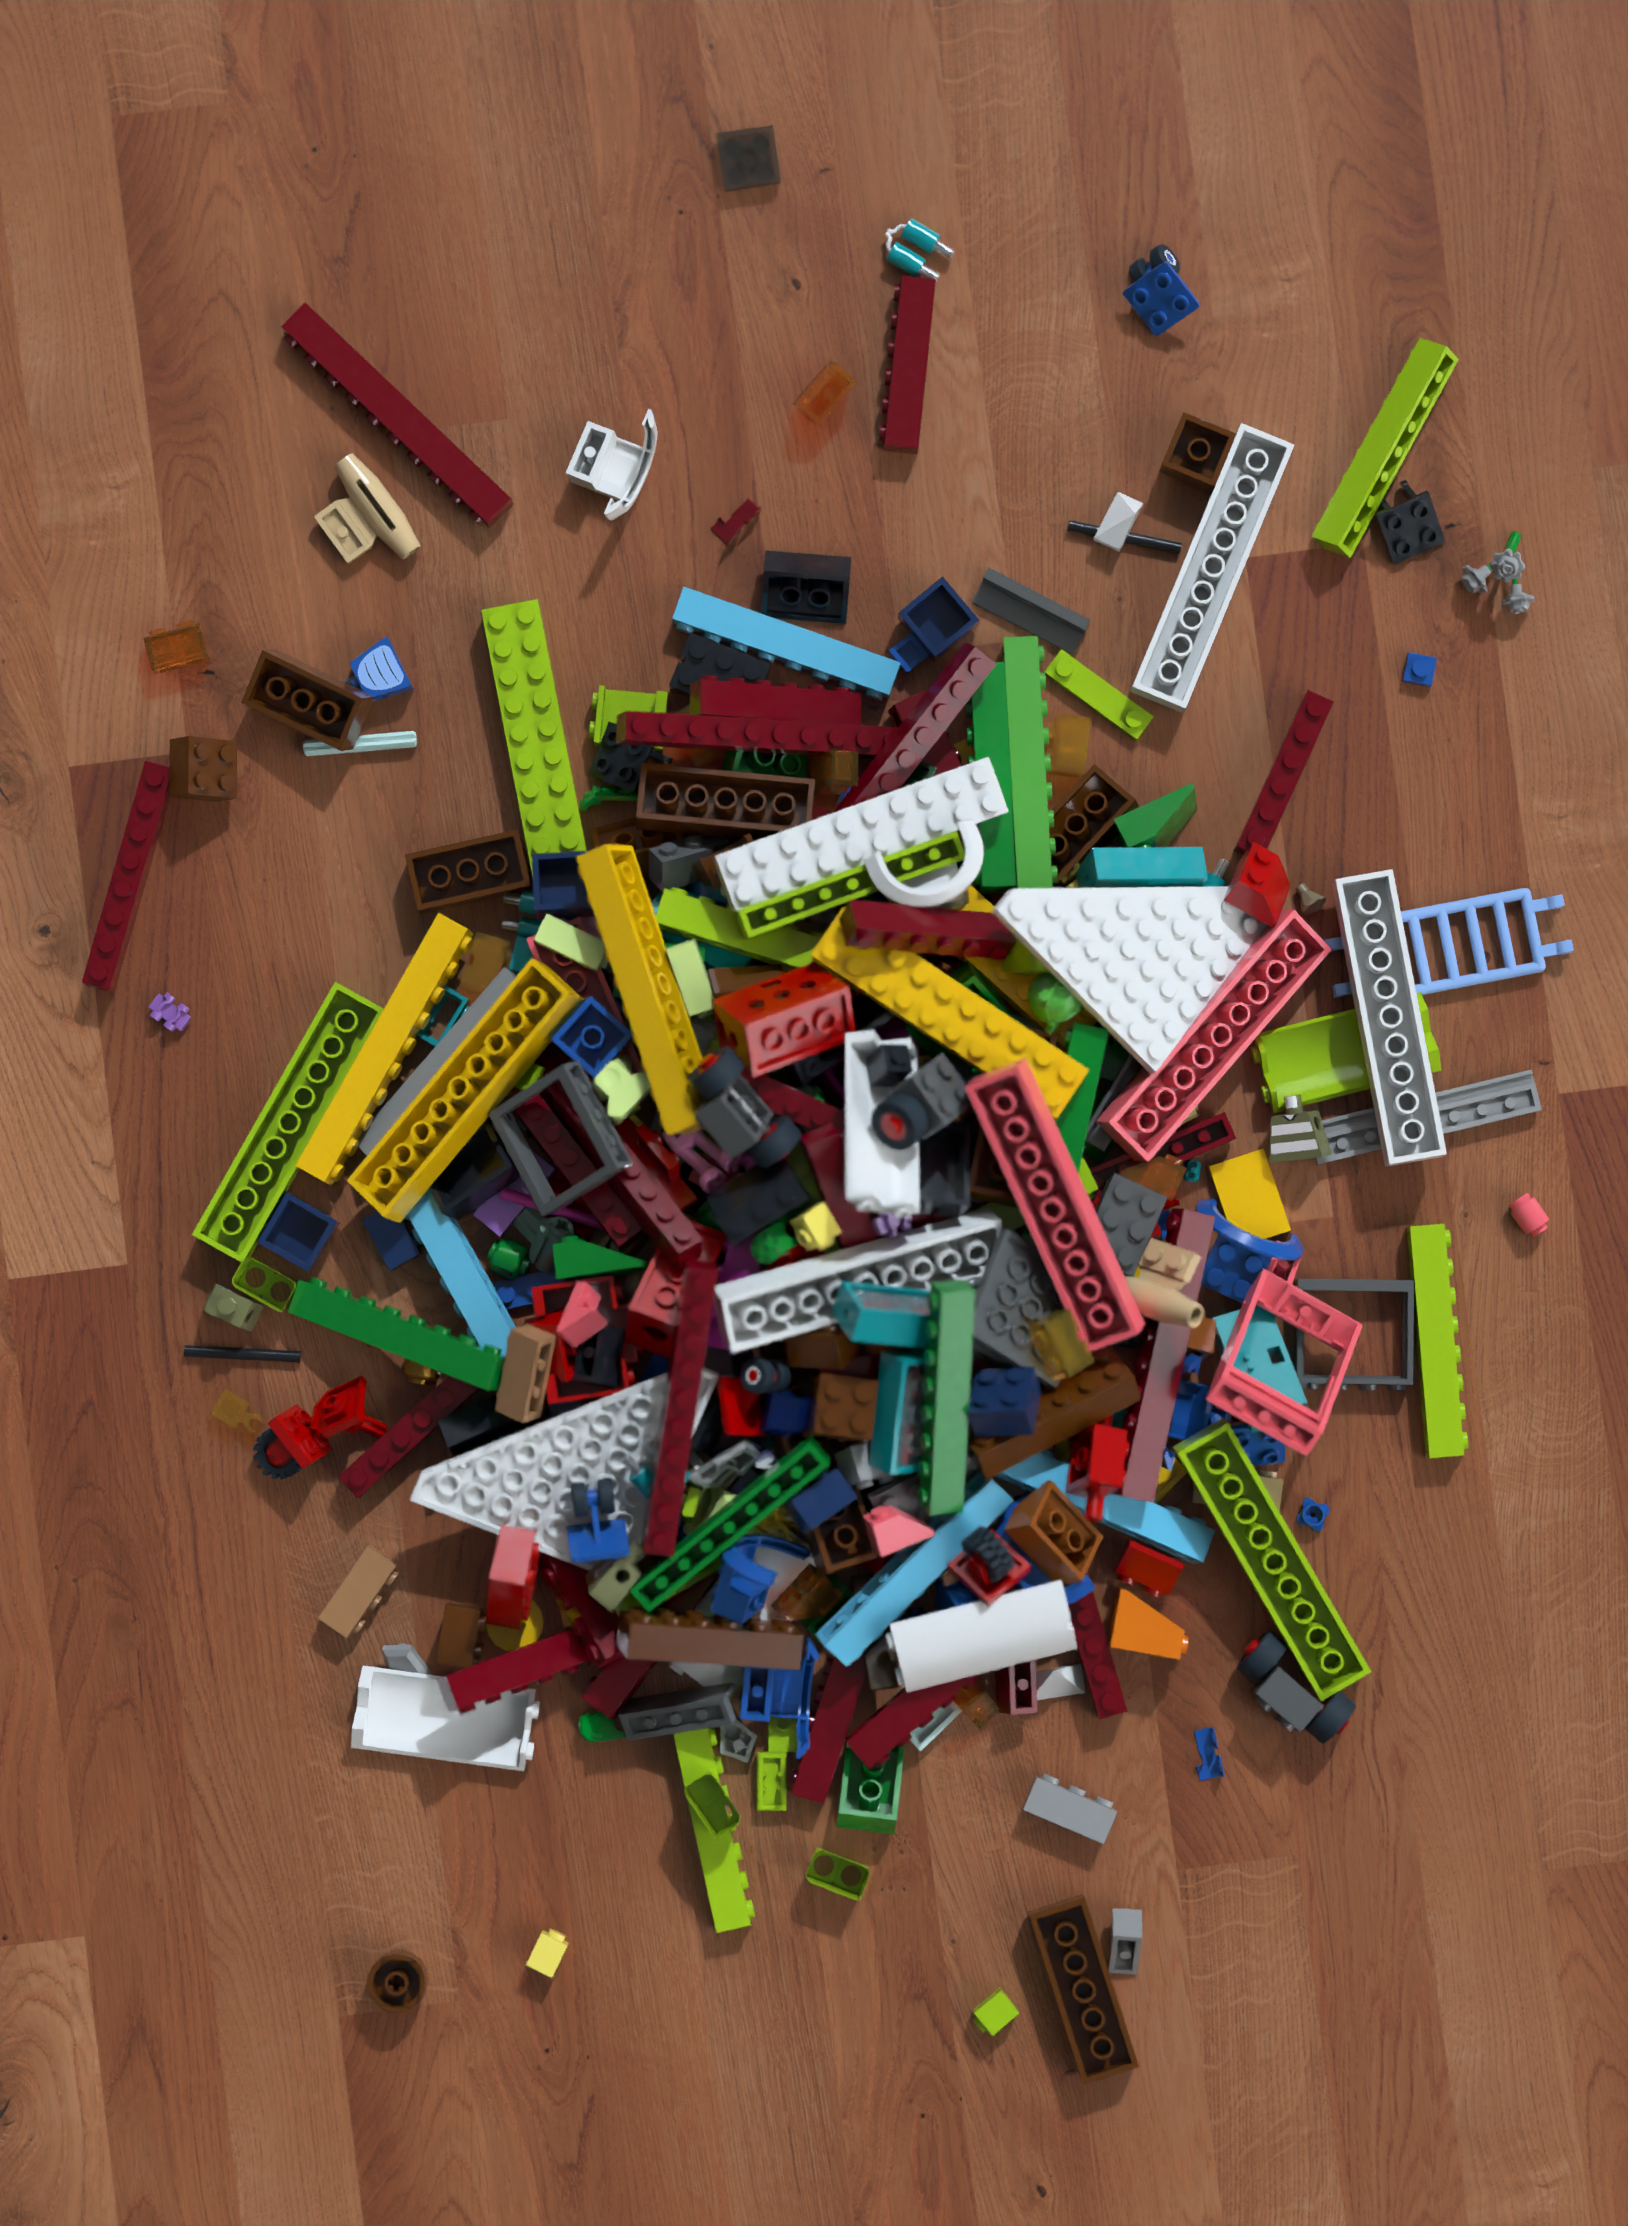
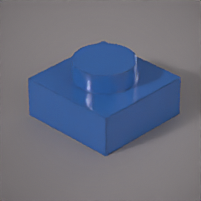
M912 633L889 650V654L894 660L901 662L900 667L906 674L929 657L928 652Z
M1409 652L1402 682L1431 687L1437 658Z

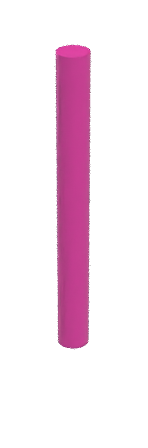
M508 1188L502 1189L501 1199L538 1210L534 1205L532 1196ZM565 1206L561 1210L551 1213L555 1216L564 1217L568 1220L603 1230L591 1214Z

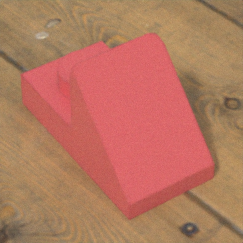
M577 1281L556 1330L571 1347H577L608 1325V1322L596 1310L601 1296L587 1282Z

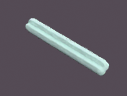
M414 731L359 735L354 749L340 751L317 739L303 741V752L305 756L411 748L417 746V735Z

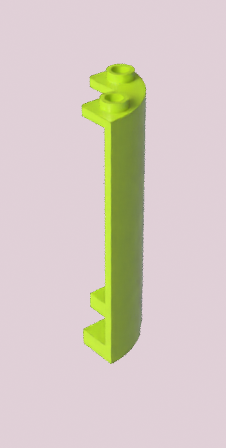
M1418 992L1416 994L1431 1073L1441 1071L1439 1048L1431 1032L1429 1010L1421 992ZM1355 1009L1260 1032L1254 1039L1255 1046L1250 1047L1254 1063H1259L1265 1085L1261 1086L1263 1100L1265 1103L1270 1102L1274 1113L1285 1111L1284 1097L1301 1095L1302 1106L1370 1089Z

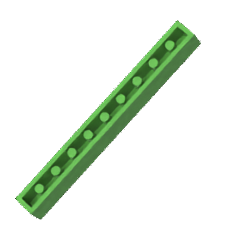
M1038 636L1003 637L1002 651L1006 677L1017 876L1016 889L1053 888L1052 883H1057V866H1051V855H1056L1055 838H1050L1049 828L1054 827L1053 810H1048V800H1052V782L1046 783V772H1051L1050 755H1045L1044 745H1049V728L1043 727V717L1048 716L1047 700L1041 699V690H1046L1045 673H1040L1039 663H1044V645H1038Z

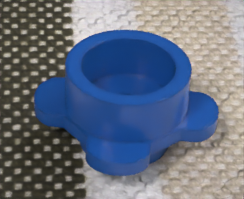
M1312 1498L1304 1499L1302 1511L1296 1517L1298 1524L1309 1525L1314 1531L1322 1530L1325 1517L1330 1512L1328 1505L1317 1504ZM1315 1512L1316 1516L1311 1517L1310 1513Z

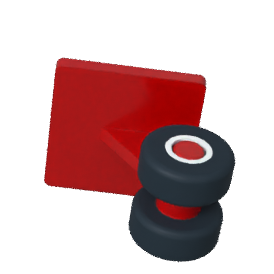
M751 1358L743 1364L740 1377L722 1376L717 1378L718 1397L721 1404L722 1425L725 1435L765 1436L759 1395L762 1393L778 1395L788 1388L791 1373L785 1362L778 1359Z

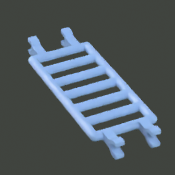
M1521 888L1401 911L1403 923L1408 922L1420 980V984L1415 985L1416 993L1421 992L1422 995L1543 972L1546 968L1544 957L1567 954L1574 951L1572 939L1541 946L1535 912L1553 910L1565 906L1563 894L1532 900L1530 890L1528 888ZM1521 900L1533 962L1516 965L1504 903ZM1493 906L1505 968L1488 971L1476 909ZM1464 911L1477 973L1460 976L1447 914ZM1436 916L1448 979L1431 981L1419 920ZM1342 937L1325 940L1332 949L1330 952L1344 949ZM1350 982L1333 985V997L1351 995Z

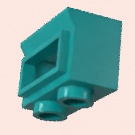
M446 985L443 987L445 993L439 1004H434L429 1013L431 1015L429 1023L416 1034L417 1037L434 1047L468 1010V1005L471 1002L468 998ZM450 997L460 1003L439 1040H436L428 1035L427 1032L446 1000Z

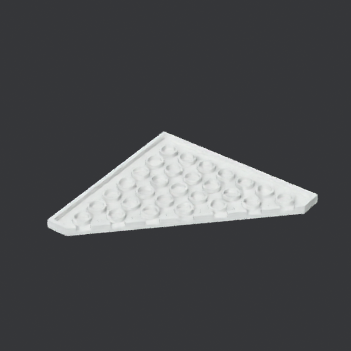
M1229 886L1012 889L1007 891L992 910V913L1149 1073H1154L1159 1069L1267 925L1224 901Z
M704 1367L692 1437L717 1383V1378H719V1373ZM667 1373L422 1470L411 1493L410 1501L497 1535L500 1533L501 1525L536 1531L535 1542L540 1543L539 1551L572 1563L566 1527L568 1525L592 1523V1514L590 1507L588 1508L589 1515L587 1517H574L571 1484L584 1482L586 1490L597 1489L598 1480L610 1478L613 1485L615 1513L602 1515L600 1506H598L599 1522L625 1519L629 1545L634 1540L641 1543L647 1501L629 1480L632 1473L624 1465L622 1459L626 1458V1455H630L639 1467L646 1465L652 1472L654 1454L645 1442L650 1437L657 1441ZM599 1560L572 1564L590 1570Z

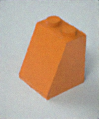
M1117 1587L1107 1639L1108 1645L1113 1648L1180 1660L1181 1653L1186 1654L1189 1637L1184 1635L1185 1630L1126 1589Z

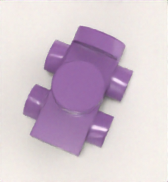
M168 992L164 996L158 993L149 1005V1008L153 1010L150 1016L158 1022L163 1017L167 1020L164 1026L172 1032L175 1028L182 1031L192 1018L187 1014L190 1009L181 1002L178 1006L174 1005L173 1002L176 998Z
M878 1212L879 1216L872 1219V1225L876 1234L879 1236L886 1234L889 1239L898 1235L896 1229L898 1226L901 1231L910 1229L912 1226L909 1220L913 1219L911 1214L908 1218H895L893 1214Z

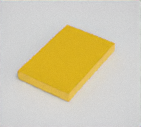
M1264 1148L1208 1167L1225 1219L1240 1229L1263 1239L1291 1231Z

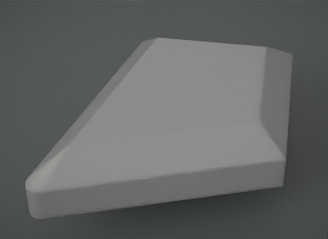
M404 1643L383 1645L382 1651L388 1669L432 1675V1672L412 1645Z
M737 1719L731 1725L720 1726V1754L748 1763L757 1734Z

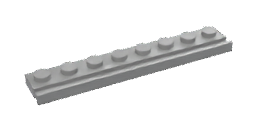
M1532 1069L1435 1093L1443 1134L1541 1111L1542 1108L1533 1079ZM1374 1108L1322 1120L1331 1155L1315 1158L1316 1164L1319 1165L1381 1150Z

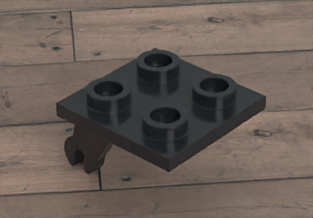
M1406 480L1401 481L1400 486L1404 489L1402 492L1407 501L1390 507L1383 498L1379 505L1381 511L1375 514L1393 565L1446 542L1429 491L1426 490L1416 495Z
M609 721L588 775L637 793L640 783L641 764L647 763L649 756L669 764L672 763L673 759L654 751V746L616 744L617 724Z

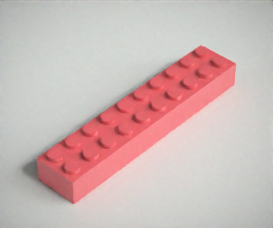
M1294 909L1282 910L1276 926L1272 928L1266 925L1159 1069L1154 1073H1149L1142 1067L1096 1122L1134 1161L1149 1162L1332 949Z
M1026 1057L973 1078L966 1085L965 1089L1085 1354L1139 1334L1145 1325V1321Z

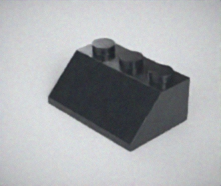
M766 550L761 614L776 619L846 624L851 557Z
M786 1157L764 1168L756 1164L706 1196L718 1223L733 1246L741 1245L812 1200Z

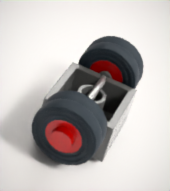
M726 1046L705 1056L688 1078L690 1084L703 1097L694 1115L698 1118L700 1125L710 1132L718 1146L731 1159L747 1150L760 1167H768L782 1160L791 1152L792 1148L800 1140L801 1133L785 1115L769 1122L773 1112L740 1074L744 1068L743 1062L731 1048Z
M943 1053L920 1067L890 1091L891 1095L875 1107L871 1123L878 1139L891 1149L905 1150L913 1146L921 1138L925 1140L948 1125L972 1105L965 1089L966 1085L975 1078L972 1069L961 1058L953 1055H944Z
M1271 1630L1266 1631L1258 1640L1254 1638L1243 1650L1245 1654L1236 1667L1242 1675L1255 1684L1251 1688V1691L1256 1694L1253 1700L1267 1712L1273 1709L1277 1713L1274 1719L1290 1732L1293 1729L1301 1732L1305 1728L1307 1732L1322 1744L1330 1740L1335 1734L1339 1735L1349 1724L1348 1719L1356 1708L1355 1703L1341 1691L1320 1703L1277 1666L1278 1660L1288 1647L1286 1642Z

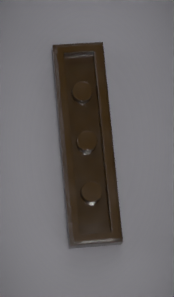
M874 1573L853 1575L851 1577L853 1595L873 1577ZM890 1625L884 1630L880 1638L874 1640L863 1651L870 1692L899 1688L895 1668H897L894 1651H890L886 1634L891 1633Z

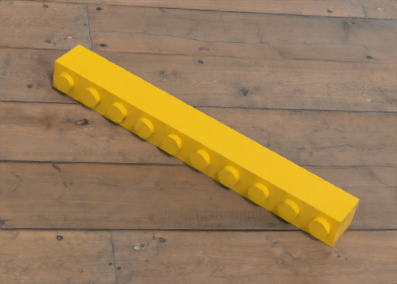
M440 913L437 914L295 1166L331 1186L334 1181L337 1182L341 1178L345 1170L343 1165L348 1156H352L359 1146L358 1138L363 1130L366 1131L370 1127L374 1118L372 1114L377 1105L380 1106L386 1099L388 1085L391 1080H395L402 1070L401 1062L405 1055H409L416 1045V1034L429 1023L431 1009L434 1004H439L444 996V985H446L448 979L454 978L459 969V964L457 963L461 956L467 954L472 947L474 933L468 928Z

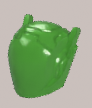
M1052 973L1039 974L1033 979L1028 989L1030 1007L1038 1018L1047 1023L1045 1029L1047 1034H1052L1063 1021L1074 1017L1084 1007Z

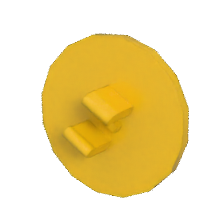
M531 1599L528 1621H522L520 1630L487 1624L488 1636L495 1645L505 1651H512L536 1642L543 1631L544 1620L541 1609L535 1601Z

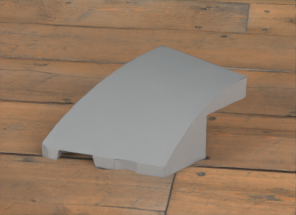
M745 1437L691 1473L688 1477L691 1481L706 1489L710 1486L714 1489L720 1487L726 1490L739 1475L742 1476L762 1456L760 1453L765 1448L758 1440Z

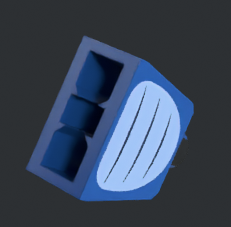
M388 637L383 638L352 660L349 664L355 676L343 681L374 696L373 702L413 690Z

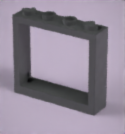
M579 1060L561 1065L488 1113L494 1129L499 1133L506 1146L507 1154L516 1165L522 1182L526 1184L533 1198L534 1205L542 1216L561 1210L633 1164ZM560 1080L605 1167L556 1197L511 1111Z
M1295 1279V1286L1303 1291L1401 1292V1376L1344 1375L1339 1390H1348V1384H1359V1390H1377V1384L1388 1385V1390L1405 1391V1385H1413L1414 1280ZM1294 1326V1369L1302 1389H1319V1384H1327L1330 1375H1304V1332Z

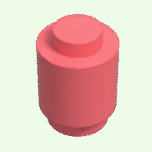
M1526 1193L1508 1205L1512 1210L1510 1214L1525 1235L1531 1233L1535 1237L1548 1228L1546 1222L1550 1219L1535 1197L1531 1198Z

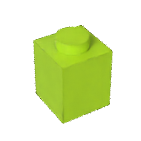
M999 1987L973 2009L976 2015L973 2021L983 2033L988 2030L993 2036L1019 2014V2010Z

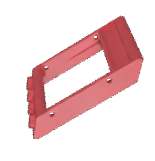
M1263 1268L1246 1294L1206 1400L1301 1454L1308 1456L1324 1431L1361 1332L1362 1324ZM1256 1305L1339 1351L1316 1413L1233 1366Z

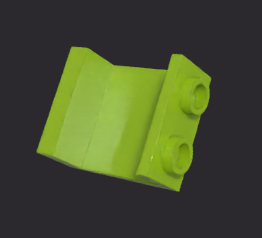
M599 685L598 693H593L592 710H597L596 721H590L589 738H593L594 745L599 747L609 721L617 724V715L624 711L667 713L668 692L656 691V694L608 690L605 686ZM654 747V751L663 753L664 747Z

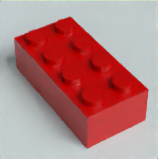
M501 1525L489 1576L486 1624L520 1630L522 1621H528L531 1610V1598L535 1592L540 1543L535 1542L536 1531Z

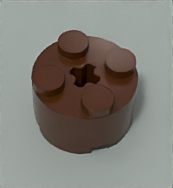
M403 1950L391 1951L381 1956L371 1968L367 1978L368 1994L374 2003L383 2011L395 2014L404 2013L415 2007L424 1996L428 1986V1973L422 1959L413 1953ZM396 1975H399L400 1979L405 1981L400 1988H396V1984L391 1982Z

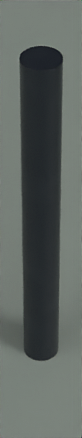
M1070 520L1067 531L1095 537L1100 526ZM1129 532L1124 542L1180 554L1182 546L1180 542Z
M185 1345L184 1357L300 1363L301 1351Z

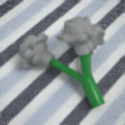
M1516 531L1510 533L1504 552L1495 553L1494 560L1487 566L1483 565L1479 569L1471 568L1469 565L1462 568L1464 574L1461 578V582L1468 592L1475 593L1477 591L1481 594L1488 591L1485 578L1491 574V570L1494 571L1496 579L1503 578V581L1506 583L1512 580V585H1510L1511 594L1506 599L1501 600V607H1508L1509 613L1513 614L1528 611L1530 604L1534 602V596L1522 592L1521 584H1518V579L1522 576L1521 571L1526 566L1521 560V554L1516 552L1521 539V534Z

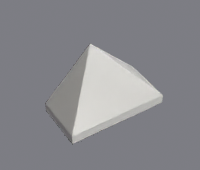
M1117 492L1094 537V541L1120 552L1144 503Z
M1081 1664L1036 1670L1037 1700L1086 1693Z

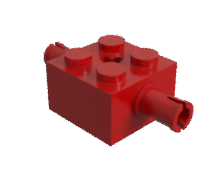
M1113 1414L1071 1438L1066 1493L1086 1498L1084 1519L1091 1522L1103 1520L1104 1497L1121 1488L1126 1478V1470L1123 1468L1124 1459L1129 1450V1442L1126 1441L1127 1431L1112 1427Z

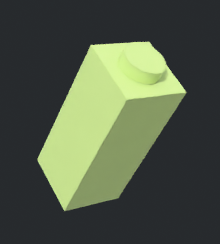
M546 913L534 938L535 943L596 973L599 972L601 967L606 969L609 962L605 956L606 947L604 941Z
M695 938L668 947L666 951L689 1016L696 1014L699 1019L713 1014L712 1000L716 999Z

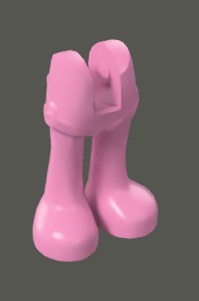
M702 1130L692 1134H681L678 1138L675 1135H667L666 1131L661 1134V1138L670 1150H673L678 1157L686 1161L701 1175L699 1185L709 1194L725 1185L727 1176L693 1150L694 1147L698 1146L729 1175L735 1174L743 1161L744 1152L731 1159Z

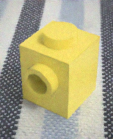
M825 1202L811 1205L789 1220L796 1231L797 1240L806 1250L818 1248L822 1251L834 1244L833 1238L842 1232Z

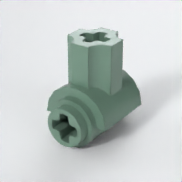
M526 1207L513 1223L532 1243L528 1255L534 1266L545 1273L555 1270L552 1244L561 1243V1238L573 1236V1224L567 1218L560 1216L547 1218L542 1216L539 1210Z

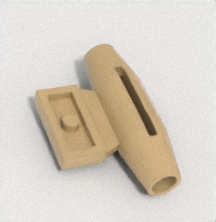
M353 453L340 460L334 467L350 498L334 501L315 515L314 518L346 562L350 564L372 548L377 536L402 560L415 553L421 546L405 514L378 477Z
M1153 1238L1150 1239L1139 1262L1140 1277L1124 1275L1142 1316L1161 1323L1196 1327L1200 1324L1204 1314L1203 1307L1178 1292L1186 1283L1190 1282L1201 1259L1198 1254Z

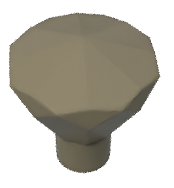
M1305 883L1300 884L1295 889L1300 896L1301 911L1304 916L1317 912L1326 902L1324 896L1310 891Z

